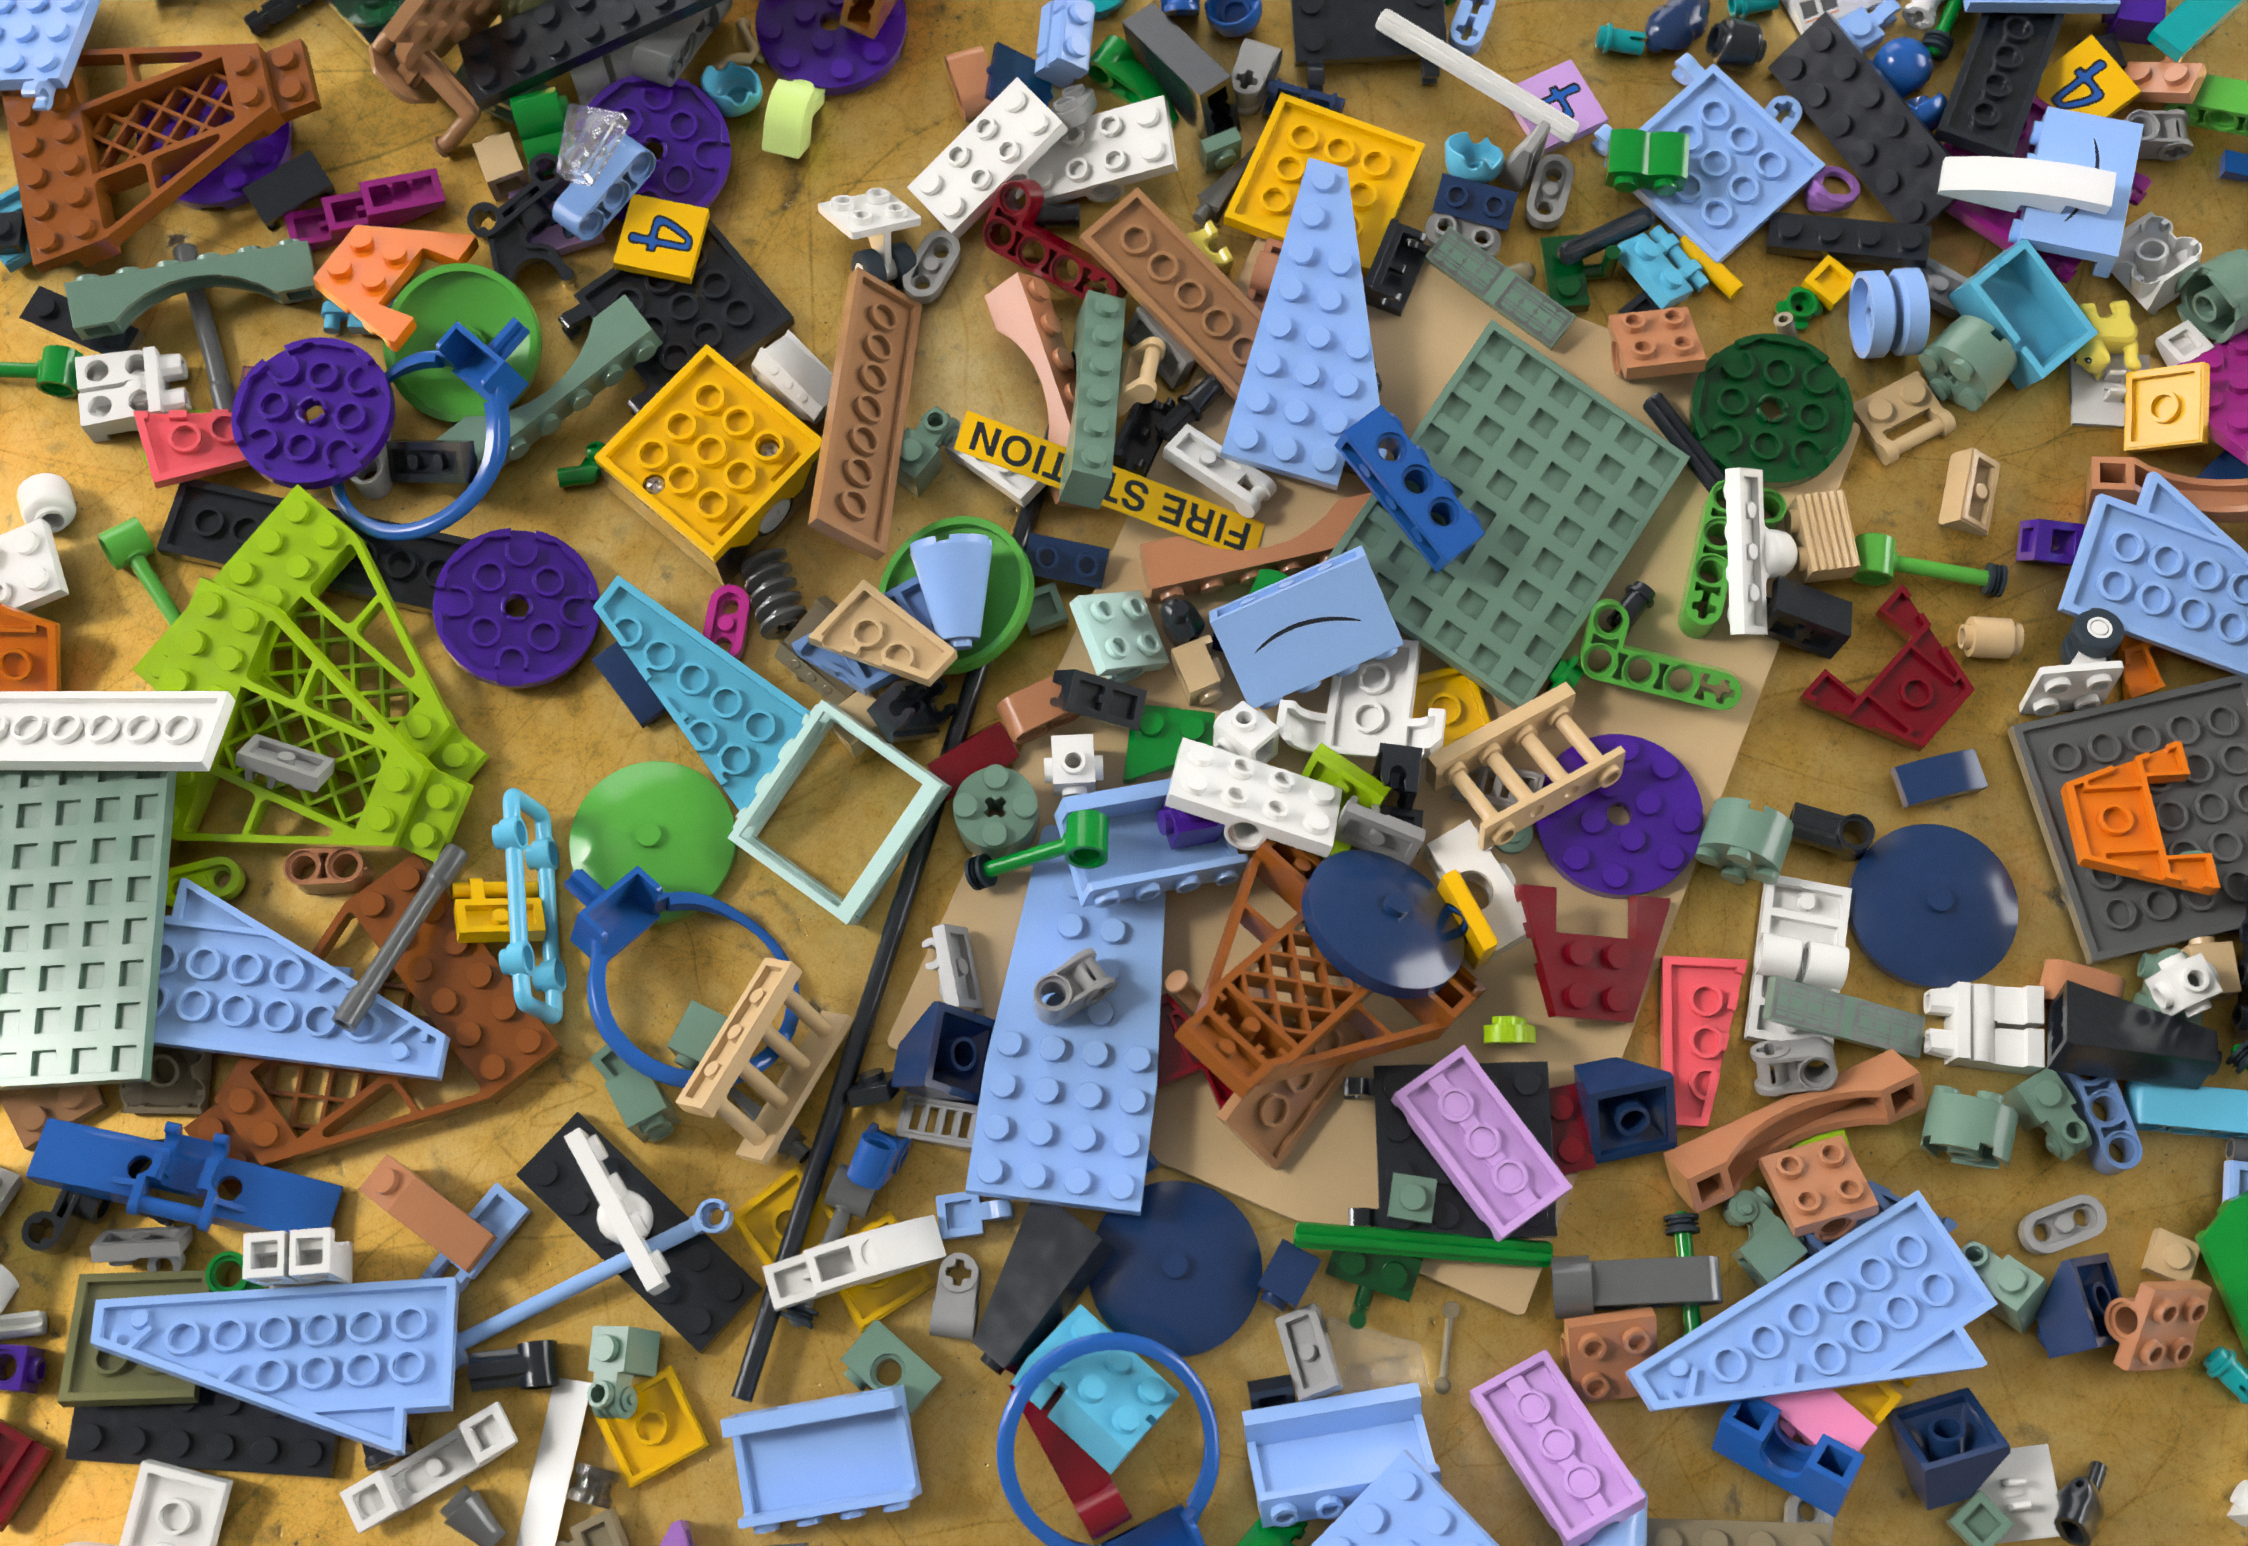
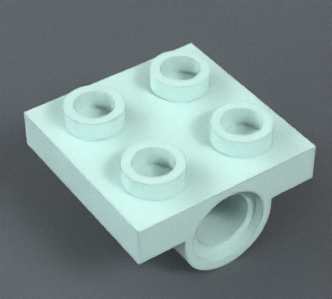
M1141 590L1078 595L1069 603L1097 676H1106L1107 679L1125 683L1139 677L1146 671L1161 670L1170 663Z

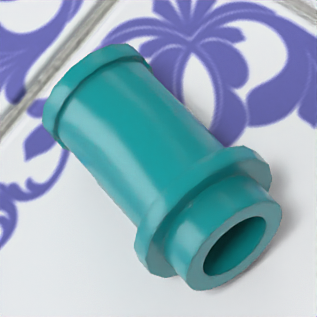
M1727 0L1730 16L1739 19H1745L1747 14L1767 10L1773 11L1779 7V0Z
M1608 22L1606 26H1599L1595 48L1601 49L1602 54L1614 51L1640 57L1645 42L1642 40H1645L1646 32L1615 28L1612 23Z
M2223 1346L2215 1348L2203 1361V1365L2207 1368V1375L2211 1378L2217 1377L2243 1404H2248V1370L2235 1359L2237 1355L2232 1349L2226 1350Z

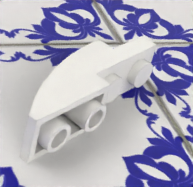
M930 1215L828 1242L803 1250V1254L762 1268L774 1310L780 1311L861 1283L866 1285L945 1259L947 1255L935 1216Z

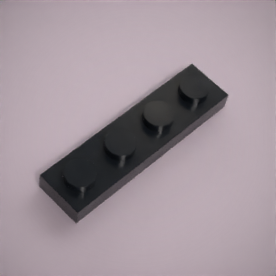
M1775 212L1770 220L1766 253L1824 259L1829 254L1839 261L1926 269L1932 226Z

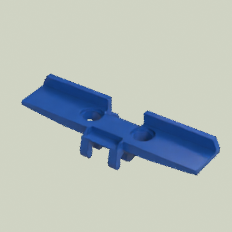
M47 1118L26 1173V1177L36 1184L127 1204V1214L137 1216L139 1212L194 1224L197 1225L198 1230L204 1232L209 1231L211 1224L249 1233L286 1231L290 1233V1230L331 1227L343 1191V1186L228 1158L231 1147L229 1135L216 1132L213 1142L183 1135L182 1124L167 1121L164 1128V1142H159L120 1132ZM140 1159L152 1161L150 1168L143 1173L137 1174L136 1179H132L129 1176V1168L135 1161ZM228 1179L237 1180L242 1184L241 1194L231 1201L219 1198L217 1192L219 1184ZM154 1188L205 1200L203 1208L149 1195L151 1189Z

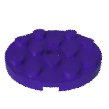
M760 0L755 20L760 51L770 69L782 80L793 81L800 79L810 81L815 88L825 89L826 96L844 95L862 90L884 77L901 56L900 50L908 31L904 1L897 0L873 40L842 25L833 31L822 28L827 17L829 20L835 19L840 21L844 0Z
M633 75L625 77L599 92L588 104L579 120L576 129L577 136L574 154L578 174L611 137L618 133H625L644 147L652 142L659 143L664 147L662 158L660 160L656 159L654 171L635 194L708 208L724 188L730 171L732 152L726 123L714 102L702 90L686 80L678 78L672 87H668ZM630 200L614 217L615 219L624 223Z
M220 83L211 98L218 101L227 86ZM184 97L175 112L183 115L192 99ZM205 105L196 120L204 123L213 108ZM149 110L140 125L148 128L157 113ZM226 114L220 125L232 121L234 117ZM170 119L161 134L168 137L176 126L177 121ZM292 120L286 122L270 136L244 145L175 200L174 203L186 208L202 211L203 207L223 206L226 210L250 202L242 188L289 162L293 151L291 148L292 130H294ZM191 128L184 139L197 135L198 130ZM138 133L136 136V145L142 137V135ZM156 141L149 153L160 149L163 144ZM181 170L163 176V185Z
M324 337L291 342L284 345L286 350L276 354L265 362L262 358L242 381L232 407L231 425L233 436L248 463L267 480L292 489L297 484L305 490L330 487L355 476L379 455L393 428L395 419L394 393L387 376L375 360L363 349L352 343ZM314 406H321L324 414H320L318 418L310 420L308 423L304 419L306 412Z
M504 528L490 531L471 539L448 559L435 585L433 618L437 635L445 651L469 675L498 687L530 688L544 685L562 677L572 670L586 655L595 639L600 617L593 608L599 600V591L594 576L586 562L572 547L562 540L538 530L535 533ZM512 599H522L528 604L529 610L526 616L513 617L507 615L505 610L506 604Z
M1606 734L1591 737L1589 740L1602 755L1622 746L1626 751L1622 775L1611 786L1599 787L1534 823L1535 833L1537 832L1540 843L1546 853L1545 857L1565 880L1577 888L1596 896L1628 899L1631 896L1643 895L1657 889L1660 890L1683 872L1697 850L1702 836L1704 820L1703 806L1698 788L1687 769L1675 756L1649 740L1624 734ZM1573 746L1556 758L1568 774L1588 764ZM1546 773L1542 788L1553 783ZM1622 805L1629 815V823L1618 826L1610 822L1607 810L1611 807H1620Z

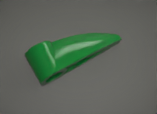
M1109 35L1091 56L1089 72L1087 74L1098 85L1128 104L1164 95L1169 105L1171 126L1174 128L1179 121V117L1164 88L1134 58V52L1126 41L1118 36Z

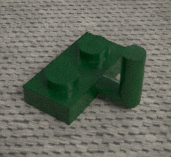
M1579 234L1540 238L1538 248L1546 295L1571 313L1587 312L1590 307V299L1586 280L1606 279L1614 274L1621 255V250L1618 246L1609 245L1605 249L1601 263L1584 265L1582 259L1571 265H1564L1561 262V258L1557 256V249L1561 247L1563 242L1577 237Z
M1332 1251L1325 1274L1358 1285L1349 1315L1350 1326L1354 1329H1362L1366 1325L1375 1291L1410 1302L1423 1258Z

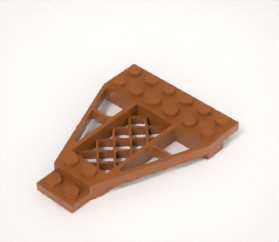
M299 38L266 52L258 43L82 49L67 88L56 89L53 105L50 110L35 111L33 104L36 97H23L21 90H2L1 94L33 266L41 273H45L76 260L85 267H89L122 254L121 243L244 145L270 136L286 122L322 109L306 44ZM187 63L142 81L139 70L141 64ZM125 65L128 77L127 85L120 90L91 100L85 66ZM221 83L226 85L227 88L217 101L212 99L211 96ZM184 97L192 99L183 115L175 112ZM205 105L213 108L204 123L196 120ZM149 110L156 112L157 114L148 128L140 125ZM226 114L234 117L232 121L220 125ZM170 119L177 121L176 126L168 137L161 134ZM114 124L122 126L112 142L105 139ZM191 128L198 130L197 135L184 139ZM136 132L141 134L142 137L132 151L125 147ZM156 141L163 144L160 149L149 153ZM100 146L107 148L103 156ZM120 155L128 157L126 162L114 166ZM181 170L163 185V176ZM149 182L151 195L115 223L110 196Z
M1267 839L1258 847L1245 867L1196 1013L1180 1026L1174 1037L1234 1093L1243 1099L1256 1086L1260 1087L1439 1039L1481 997L1487 987L1460 965L1449 982L1441 990L1430 996L1417 999L1393 998L1414 1016L1422 1026L1396 1033L1390 1032L1362 1006V1002L1373 991L1362 986L1357 988L1355 982L1344 976L1326 960L1314 944L1306 928L1301 907L1303 889L1314 870L1325 859L1320 855ZM1255 876L1259 877L1262 882L1269 886L1298 913L1280 929L1275 928L1247 903ZM1240 923L1262 945L1221 979ZM1295 946L1309 948L1310 957L1297 955ZM1282 947L1283 952H1278L1277 950ZM1272 966L1286 968L1287 977L1273 975ZM1259 968V973L1253 972L1255 969ZM1300 971L1314 973L1315 982L1302 980ZM1328 975L1341 977L1343 986L1330 985ZM1248 987L1261 988L1264 998L1249 996ZM1277 991L1291 993L1292 1003L1278 1001ZM1305 996L1319 998L1320 1007L1308 1006ZM1333 1000L1343 1003L1335 1009ZM1281 1017L1296 1019L1297 1029L1283 1027ZM1310 1021L1320 1023L1312 1031ZM1343 1021L1351 1023L1369 1039L1306 1056Z
M412 853L346 901L311 954L324 961L354 918L358 919L380 949L426 880L429 868L420 856ZM444 890L377 994L384 997L385 989L405 991L402 1009L411 1013L413 998L415 997L428 1016H414L450 1038L449 1048L452 1047L480 1086V1091L477 1094L421 1110L404 1086L403 1082L410 1077L242 1056L215 1095L214 1100L217 1103L186 1125L184 1130L190 1137L212 1142L216 1132L229 1135L231 1147L228 1158L278 1169L312 1155L492 1102L497 1104L531 1078L529 1074L563 1048L543 1021L521 1011L517 1007L513 994V981L508 975L502 973L499 962L485 943H458L453 911L454 902ZM399 976L405 984L392 983L391 981ZM280 1067L299 1069L295 1092L275 1090ZM309 1070L329 1072L325 1095L305 1093ZM269 1071L265 1085L260 1077ZM338 1074L359 1076L354 1097H334ZM368 1077L378 1078L366 1087ZM394 1089H396L411 1110L409 1114L332 1136ZM274 1097L293 1099L290 1118H288ZM303 1100L323 1102L320 1120L316 1125L299 1123ZM333 1103L343 1104L331 1113ZM298 1130H305L307 1132L301 1135ZM228 1179L222 1182L231 1196L236 1197L242 1192V1184L239 1181Z

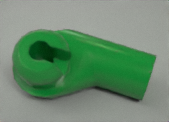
M594 441L586 446V457L579 466L557 469L560 488L597 482L602 473L594 456L605 446L603 442Z

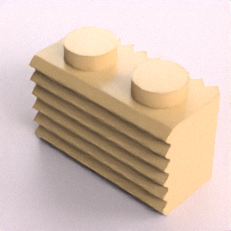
M1844 490L1797 495L1784 515V525L1787 533L1792 534L1797 545L1798 557L1794 569L1802 575V582L1811 583L1851 578L1861 565Z

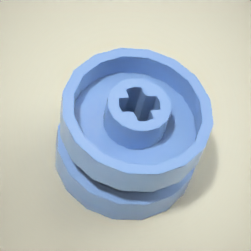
M1919 268L1893 269L1888 277L1883 270L1858 271L1853 277L1849 294L1848 322L1852 345L1859 358L1885 357L1889 350L1895 356L1919 355L1925 349L1930 327V299L1924 274Z

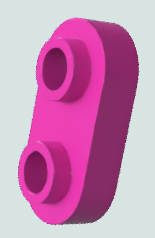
M724 585L713 592L709 600L703 635L718 646L725 642L730 643L731 648L726 652L737 660L744 653L752 611L749 597L742 588L736 585ZM729 605L738 606V610L735 613H725V609Z

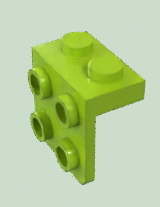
M1320 743L1314 750L1301 774L1302 776L1343 789L1339 814L1347 800H1350L1353 795L1358 797L1357 804L1371 809L1375 803L1380 808L1391 790L1390 787H1385L1381 781L1323 743ZM1334 839L1329 856L1342 851H1348L1353 846Z

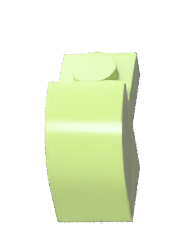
M778 79L772 89L766 109L762 151L799 159L810 146L813 116L824 104L825 89L815 88L813 83L807 80L786 81Z

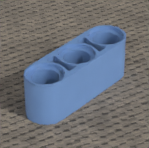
M618 133L611 137L557 199L552 210L554 221L583 241L595 239L650 177L656 165L654 153L625 133Z
M2057 1072L2077 1102L2071 1106L2072 1109L2088 1127L2092 1145L2085 1150L2094 1169L2101 1174L2109 1176L2119 1174L2136 1166L2142 1158V1145L2116 1079L2090 1076V1079L2087 1080L2079 1074ZM2093 1102L2103 1106L2106 1111L2105 1121L2099 1120L2094 1115L2092 1109ZM2110 1143L2115 1144L2121 1150V1163L2116 1162L2110 1156L2108 1150Z

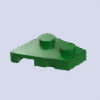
M1144 704L1139 731H1129L1123 783L1131 784L1137 782V778L1158 771L1164 773L1173 770L1183 737L1211 746L1215 713Z

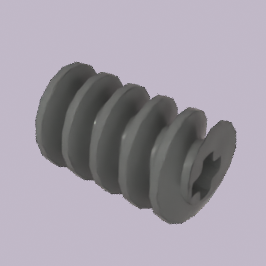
M784 548L758 551L746 557L741 563L740 574L742 579L746 581L745 589L747 594L751 595L750 603L752 608L756 610L754 614L756 621L761 624L759 628L760 633L767 640L786 638L799 623L798 620L807 613L806 606H794L802 600V595L799 591H790L798 583L795 577H785L793 569L791 563L781 562L788 556Z

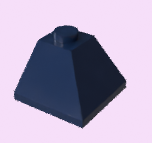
M933 1001L898 1044L891 1087L921 1097L978 1105L984 1066L995 1020L941 1001Z
M1618 1057L1574 1065L1575 1085L1596 1164L1677 1147L1674 1077L1671 1072Z
M2108 1252L2061 1261L2036 1313L2038 1339L2047 1350L2049 1359L2119 1343L2109 1334L2105 1325L2107 1306L2114 1299L2123 1298Z
M1969 1387L1892 1409L1885 1417L1906 1478L1927 1511L1971 1498L2011 1453L2010 1445Z

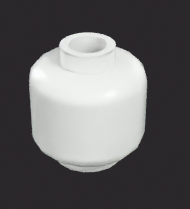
M40 473L25 479L18 487L16 497L25 524L42 518L50 524L52 533L64 529L75 518L77 508L69 483L63 477L52 473Z

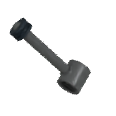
M840 1163L824 1199V1203L834 1207L835 1211L820 1245L842 1239L851 1216L865 1220L878 1190L867 1189L853 1183L846 1175L849 1166L844 1163ZM816 1299L786 1308V1313L782 1311L780 1316L788 1319L790 1325L796 1328L805 1326L813 1329L814 1325L810 1322L811 1320L815 1321L813 1315L817 1317L819 1315L818 1311L812 1309Z

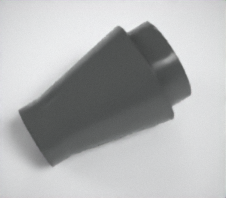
M467 1485L439 1511L447 1519L444 1524L479 1546H494L507 1533L499 1525L479 1491L473 1492Z

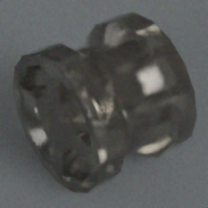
M577 1462L575 1472L578 1478L575 1486L569 1489L567 1498L610 1509L613 1502L610 1496L612 1486L619 1482L621 1473Z

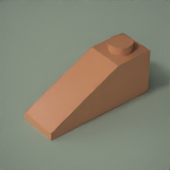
M386 1154L359 1188L362 1193L469 1274L497 1239L494 1234L424 1179L388 1154Z

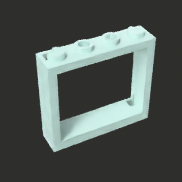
M821 700L819 704L814 706L810 714L805 713L801 723L804 726L796 738L789 739L781 748L778 754L780 761L773 772L766 773L760 779L755 788L757 795L750 806L742 808L735 816L738 819L732 828L734 829L728 839L845 924L859 925L952 787L834 703ZM835 722L923 784L845 899L757 837Z

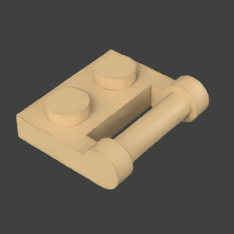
M1158 337L1146 338L1122 353L1117 417L1125 414L1131 405L1136 402L1147 404L1155 399L1157 384L1155 383L1159 362L1164 358L1166 344L1162 339ZM1142 364L1140 376L1138 378L1139 367Z
M1919 371L1853 403V421L1859 424L1860 432L1884 465L1897 461L1899 455L1939 434L1945 436L1957 428L1955 418L1951 412L1942 407ZM1924 414L1929 419V422L1894 440L1887 439L1885 434Z

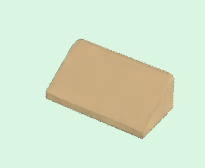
M1973 447L1953 453L1949 460L1938 521L1939 525L1966 533L1987 536L2001 463Z

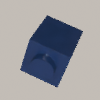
M1282 1239L1257 1285V1288L1260 1289L1259 1292L1263 1293L1260 1300L1282 1313L1286 1307L1294 1311L1321 1260Z

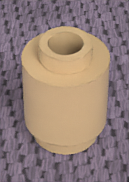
M1970 616L1966 623L1961 624L1959 627L1958 646L1964 649L1967 657L2009 659L2011 655H2019L2024 644V629L2021 623H2014L2011 618Z

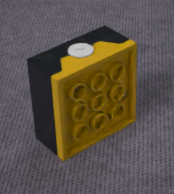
M706 344L594 456V459L608 488L721 584L727 585L740 572L742 561L746 557L760 551L813 496L822 438Z

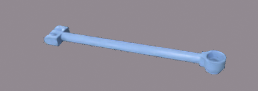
M717 1198L706 1199L698 1206L696 1214L689 1217L690 1219L646 1240V1243L651 1252L656 1249L664 1252L698 1234L701 1235L705 1232L722 1234L731 1227L734 1220V1212L729 1211L730 1205L726 1201ZM721 1209L725 1212L723 1221L718 1225H714L711 1221V1215L715 1210ZM624 1251L461 1333L457 1329L455 1371L468 1364L469 1357L466 1349L633 1267L626 1252Z

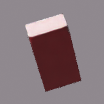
M996 722L981 729L925 765V767L952 787L944 799L946 802L955 797L962 782L974 772L994 764L1005 767L1018 759L1020 754L1003 724Z

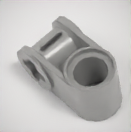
M1248 38L1244 39L1237 61L1230 74L1238 115L1251 116L1259 112L1266 97L1269 80H1275L1279 71L1283 49Z
M2140 109L2131 112L2124 120L2144 124L2137 159L2176 161L2188 157L2194 151L2193 142L2188 139L2186 126L2189 124L2190 117L2189 113L2185 110L2154 111Z
M1087 948L1078 952L1065 964L1036 982L1034 987V1011L1042 1022L1049 1025L1060 1024L1085 1007L1102 1000L1115 989L1118 983L1113 977H1107L1095 960L1097 954L1093 948ZM1049 993H1057L1064 998V1001L1060 1005L1049 1006L1042 1001V998Z
M1821 1037L1784 1041L1767 1040L1753 1045L1750 1049V1056L1756 1062L1758 1075L1754 1086L1756 1092L1761 1095L1780 1096L1786 1093L1822 1091L1830 1088L1837 1080L1838 1071L1833 1046ZM1815 1060L1825 1062L1822 1066L1819 1067H1811L1807 1065L1808 1063ZM1770 1066H1774L1773 1071L1770 1070Z
M953 1253L947 1256L941 1263L936 1296L934 1297L931 1310L930 1336L973 1341L976 1335L981 1269L978 1263L967 1254ZM960 1262H964L965 1268L972 1272L971 1278L963 1279L961 1286H956V1280L950 1277L949 1273L950 1270L958 1269Z

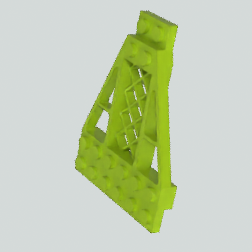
M297 484L212 580L288 611L287 616L301 631L303 620L320 619L321 639H312L311 641L314 645L321 647V652L331 661V646L349 644L350 664L337 665L335 667L341 673L350 672L352 685L366 699L380 698L381 715L390 725H397L394 729L414 750L423 753L438 770L468 783L490 756L460 731L451 711L446 708L366 546L367 542ZM358 554L377 595L353 622L348 623L323 602L319 596L354 556ZM311 605L318 610L306 612ZM187 608L132 669L153 688L157 684ZM383 608L415 670L413 677H410L364 637V630ZM330 621L347 636L331 638ZM281 629L260 681L291 694L275 679L294 678L293 696L298 697L304 684V677L307 676L310 668L303 669V651L293 641L278 643L286 634ZM359 646L377 662L360 663ZM293 650V670L275 671L274 651ZM379 670L380 690L361 692L360 671ZM389 672L406 687L389 689ZM323 674V695L314 696L313 703H323V709L333 713V702L349 700L343 693L333 694L332 682ZM409 695V712L406 716L390 717V697ZM280 704L284 717L297 712ZM352 704L351 722L365 728L373 727L368 720H362V713ZM272 714L260 727L274 722ZM316 720L320 733L333 728ZM239 729L236 737L246 734L248 731ZM276 729L266 734H263L262 736L270 738V736L276 731ZM340 735L326 739L343 755L347 754ZM353 737L356 749L362 748L363 741ZM376 750L360 757L367 777L379 773L382 765ZM350 761L334 767L336 770L355 776Z
M200 577L154 691H228L236 702L210 771H177L171 838L184 841L399 846L435 862L446 844L451 843L474 785L438 770L423 753L414 750L287 616L288 611L254 596L240 593L209 578ZM281 629L312 661L298 697L260 681ZM323 674L373 725L374 731L314 705L313 699ZM254 693L261 695L252 699ZM267 702L274 722L258 728L251 708ZM280 704L297 712L284 717ZM303 718L310 738L294 744L287 724ZM244 720L248 733L236 737ZM316 720L333 728L320 733ZM277 729L282 742L303 749L313 745L316 753L329 757L324 740L340 734L347 754L335 759V767L350 761L357 782L341 788L334 771L327 780L331 793L315 799L312 791L300 790L303 798L301 799L283 791L282 789L292 786L284 782H278L272 789L267 788V783L255 778L252 782L246 781V768L235 765L236 746L249 741L255 734L263 735ZM352 736L369 743V745L357 750ZM376 750L382 766L379 773L367 777L360 757ZM227 758L229 760L230 766L225 764ZM219 777L251 791L255 796L254 805L242 834L197 833ZM360 789L366 805L362 812L351 816L344 795ZM334 800L339 816L318 806ZM273 801L330 827L332 834L330 836L259 834V829L268 807Z

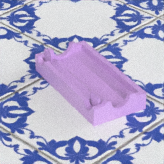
M1462 1045L1394 1093L1391 1099L1393 1104L1404 1113L1408 1124L1479 1219L1484 1221L1490 1228L1497 1243L1516 1231L1536 1214L1549 1207L1572 1188L1571 1184L1465 1045Z
M1546 1349L1470 1390L1471 1405L1482 1416L1486 1428L1551 1528H1554L1560 1536L1563 1546L1586 1544L1606 1525L1616 1521L1622 1523L1645 1508V1494Z

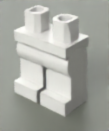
M155 346L143 348V351L129 350L75 357L77 389L81 393L78 394L80 424L94 443L110 440L111 434L132 430L138 431L133 411H148L149 414H169V410H192L189 393L185 387L169 390V382L184 380L188 377L187 363L181 354L161 355Z
M1956 982L1948 988L1930 989L1924 993L1923 1010L1925 1014L1944 1016V1030L1929 1028L1925 1031L1923 1037L1924 1054L1944 1058V1065L1947 1066L1960 1065L1969 1068L2031 1075L2045 1068L2044 1029H2036L2044 1025V986L2027 985L2019 988Z
M331 1227L290 1230V1233L286 1231L244 1234L242 1275L244 1280L263 1287H269V1289L352 1283L353 1243L350 1241L335 1242V1230Z

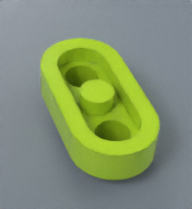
M224 856L170 868L168 870L166 905L173 909L181 878L189 879L223 901L231 900L240 894L244 888L246 879L244 870L235 861ZM225 875H230L229 883L226 886L220 887V879Z
M1492 1016V1025H1483L1484 1043L1500 1045L1536 1044V1026L1527 1025V1018Z

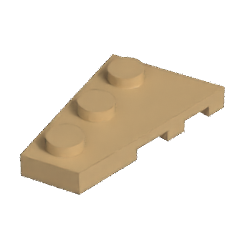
M864 579L808 636L811 645L929 687L958 658L957 652L953 647Z

